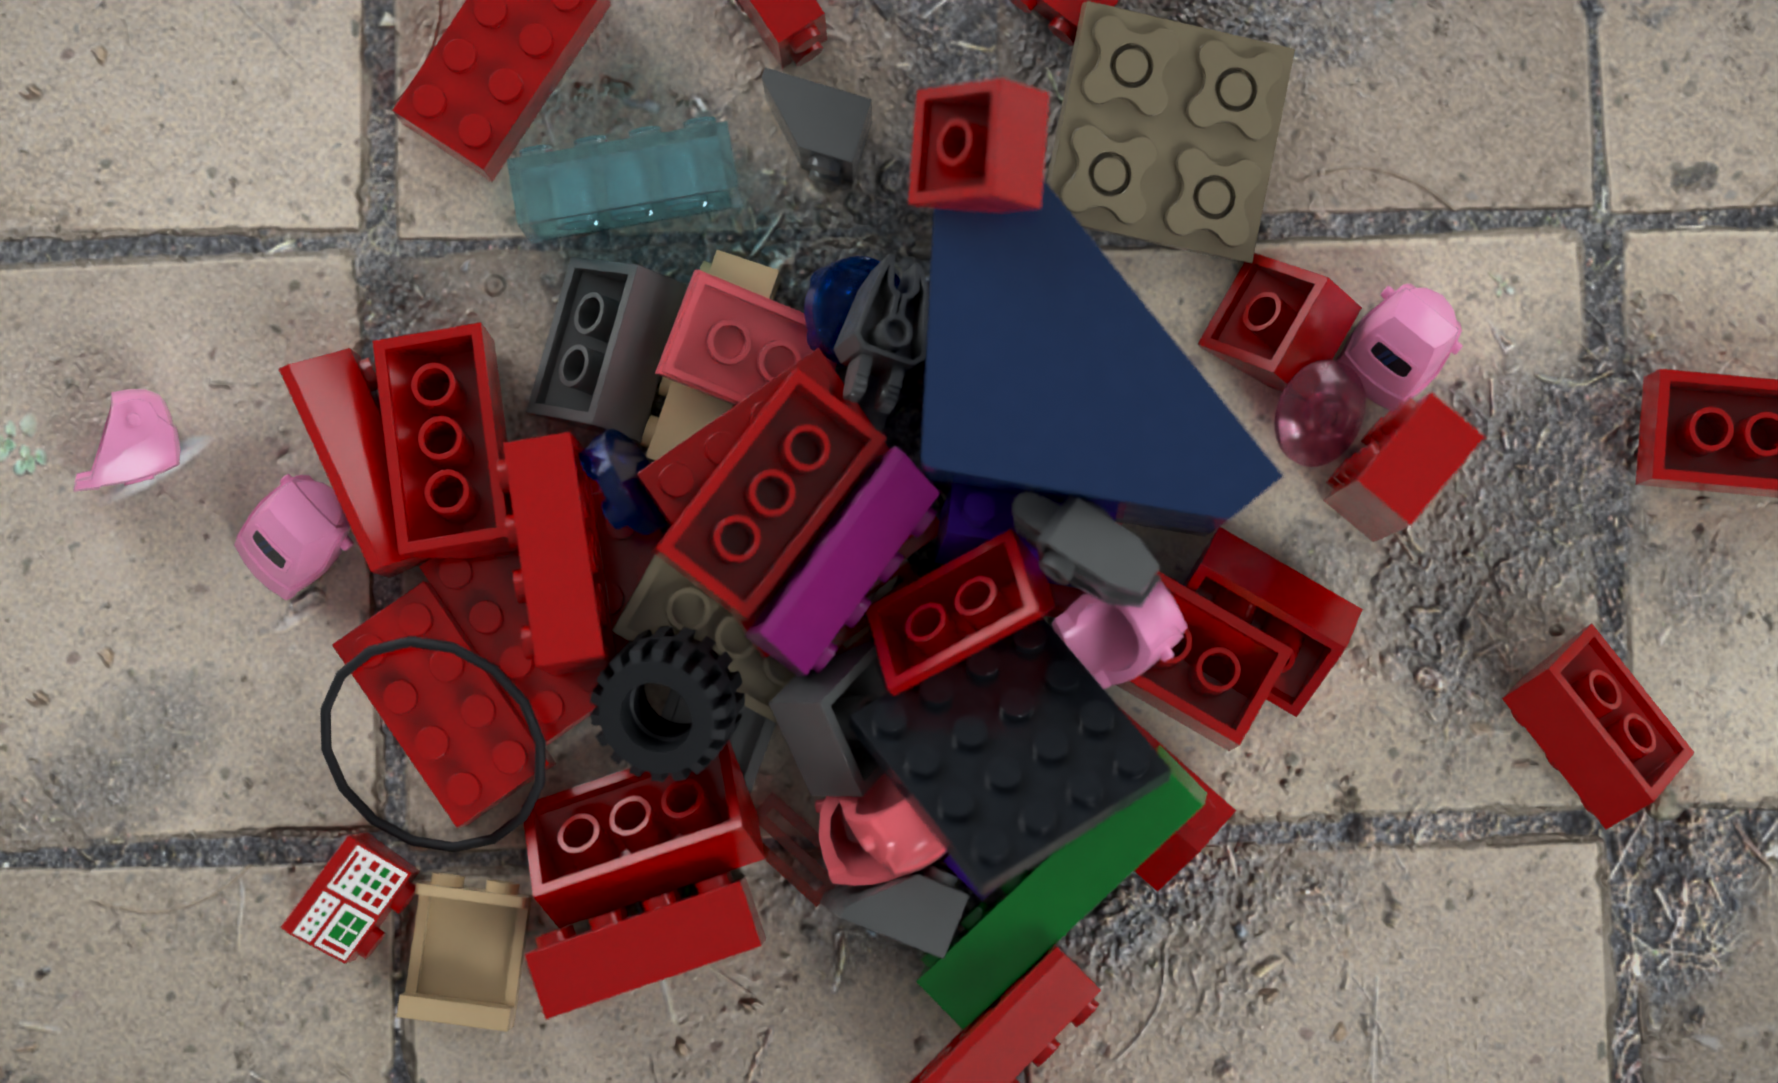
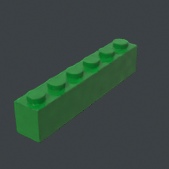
M1161 745L1155 750L1171 768L1168 782L1035 863L1029 869L1027 868L1000 885L999 888L1003 893L991 905H988L984 900L979 901L960 920L959 924L964 930L950 942L944 959L928 952L921 957L920 960L926 966L916 982L963 1030L1204 806L1207 792Z

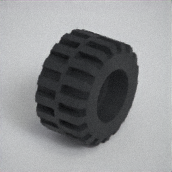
M660 626L654 634L648 629L640 633L633 641L630 640L596 679L599 684L592 690L590 703L597 705L590 713L591 723L595 726H601L602 729L596 738L601 747L608 744L611 746L614 752L610 755V758L619 765L622 760L626 761L631 765L629 773L638 777L644 771L651 773V781L664 782L670 773L674 781L687 779L692 771L697 775L716 758L742 719V715L739 712L745 705V693L737 692V689L743 683L740 672H730L728 666L732 663L733 659L727 651L719 655L712 649L717 643L708 636L702 641L695 639L696 630L683 627L676 635L672 626ZM646 683H658L668 686L679 693L689 707L692 723H674L657 714L647 700L644 685Z

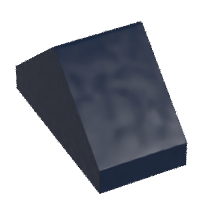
M1044 179L1041 209L989 213L933 208L919 470L936 490L949 492L952 483L1016 495L1024 493L1025 490L1026 492H1031L1032 490L1033 493L1038 492L1040 497L1045 496L1052 501L1064 503L1068 496L1079 497L1083 501L1088 500L1099 505L1105 511L1116 513V522L1205 537L1234 517L1284 477Z

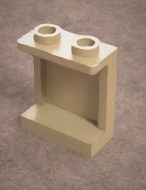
M432 872L431 882L421 881L416 883L415 894L419 896L405 992L399 995L396 1017L508 1032L515 1025L532 895L520 894V884L515 882L488 879L486 889L464 886L465 876Z

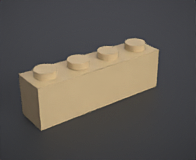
M716 250L712 263L703 261L700 270L771 300L775 299L781 281L779 270L720 250ZM662 377L659 395L665 396L666 399L660 416L651 415L646 424L641 446L648 448L646 458L650 463L654 462L734 407V405Z

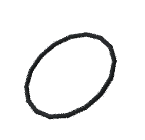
M408 636L368 646L336 672L320 708L321 751L338 790L371 825L410 846L455 853L496 844L529 818L545 785L546 741L529 700L497 665L454 642ZM407 647L453 653L490 673L520 705L535 742V782L520 812L492 834L462 841L450 842L418 837L376 816L348 786L332 750L331 709L345 678L372 656Z

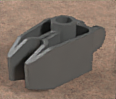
M891 253L875 266L857 291L833 349L840 363L848 366L843 387V398L854 403L858 402L866 390L869 374L880 378L875 397V409L885 414H890L893 411L900 394L899 390L902 385L903 375L926 359L929 289L921 264L915 263L902 274L898 289H896L894 286L896 255Z
M1025 490L1022 494L1018 493V497H1014V502L1011 503L1012 515H1014V529H1016V534L1021 535V539L1026 538V542L1037 547L1039 568L1044 574L1060 584L1066 585L1069 583L1107 604L1142 607L1160 581V577L1157 574L1160 566L1137 535L1112 520L1110 515L1099 505L1088 500L1083 501L1079 497L1068 496L1061 506L1045 496L1040 497L1038 492L1033 493L1032 490L1031 492H1026Z

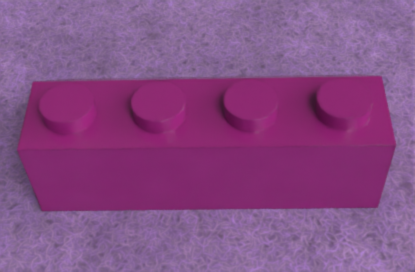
M895 447L876 457L744 635L798 677L806 676L810 669L818 674L827 665L838 648L837 645L831 642L844 624L852 628L860 620L871 604V601L865 597L877 578L885 583L893 575L904 559V555L898 552L899 548L910 533L918 538L937 514V511L931 505L940 493L905 453Z

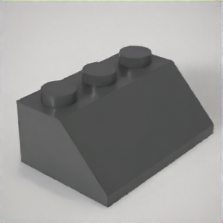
M571 257L526 412L607 436L642 442V436L648 419L651 416V407L660 376L655 374L680 309L686 284L638 264Z

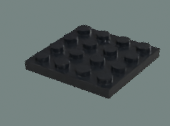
M1043 617L893 696L888 692L849 715L850 729L982 896L1169 781L1171 768Z

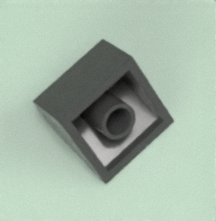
M765 67L762 82L766 103L801 168L810 171L808 176L810 179L825 185L839 187L841 180L854 184L872 125V99Z
M874 639L833 656L818 674L810 669L806 676H795L769 702L770 708L811 796L863 797L884 774V770L849 727V715L889 692Z
M930 864L925 868L888 882L874 885L837 886L824 892L820 903L842 919L944 959L969 895L954 887L957 880L956 876Z

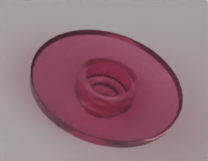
M1319 360L1302 368L1286 385L1276 408L1275 434L1280 449L1290 460L1307 467L1326 465L1340 457L1357 437L1365 415L1366 396L1360 377L1350 366L1336 360Z

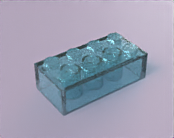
M711 116L698 117L685 121L683 123L684 129L662 132L660 126H646L629 131V138L607 142L606 136L595 135L577 139L574 141V148L553 151L551 145H535L523 148L519 151L520 157L507 159L517 224L532 244L744 207L727 121L717 123L716 118Z

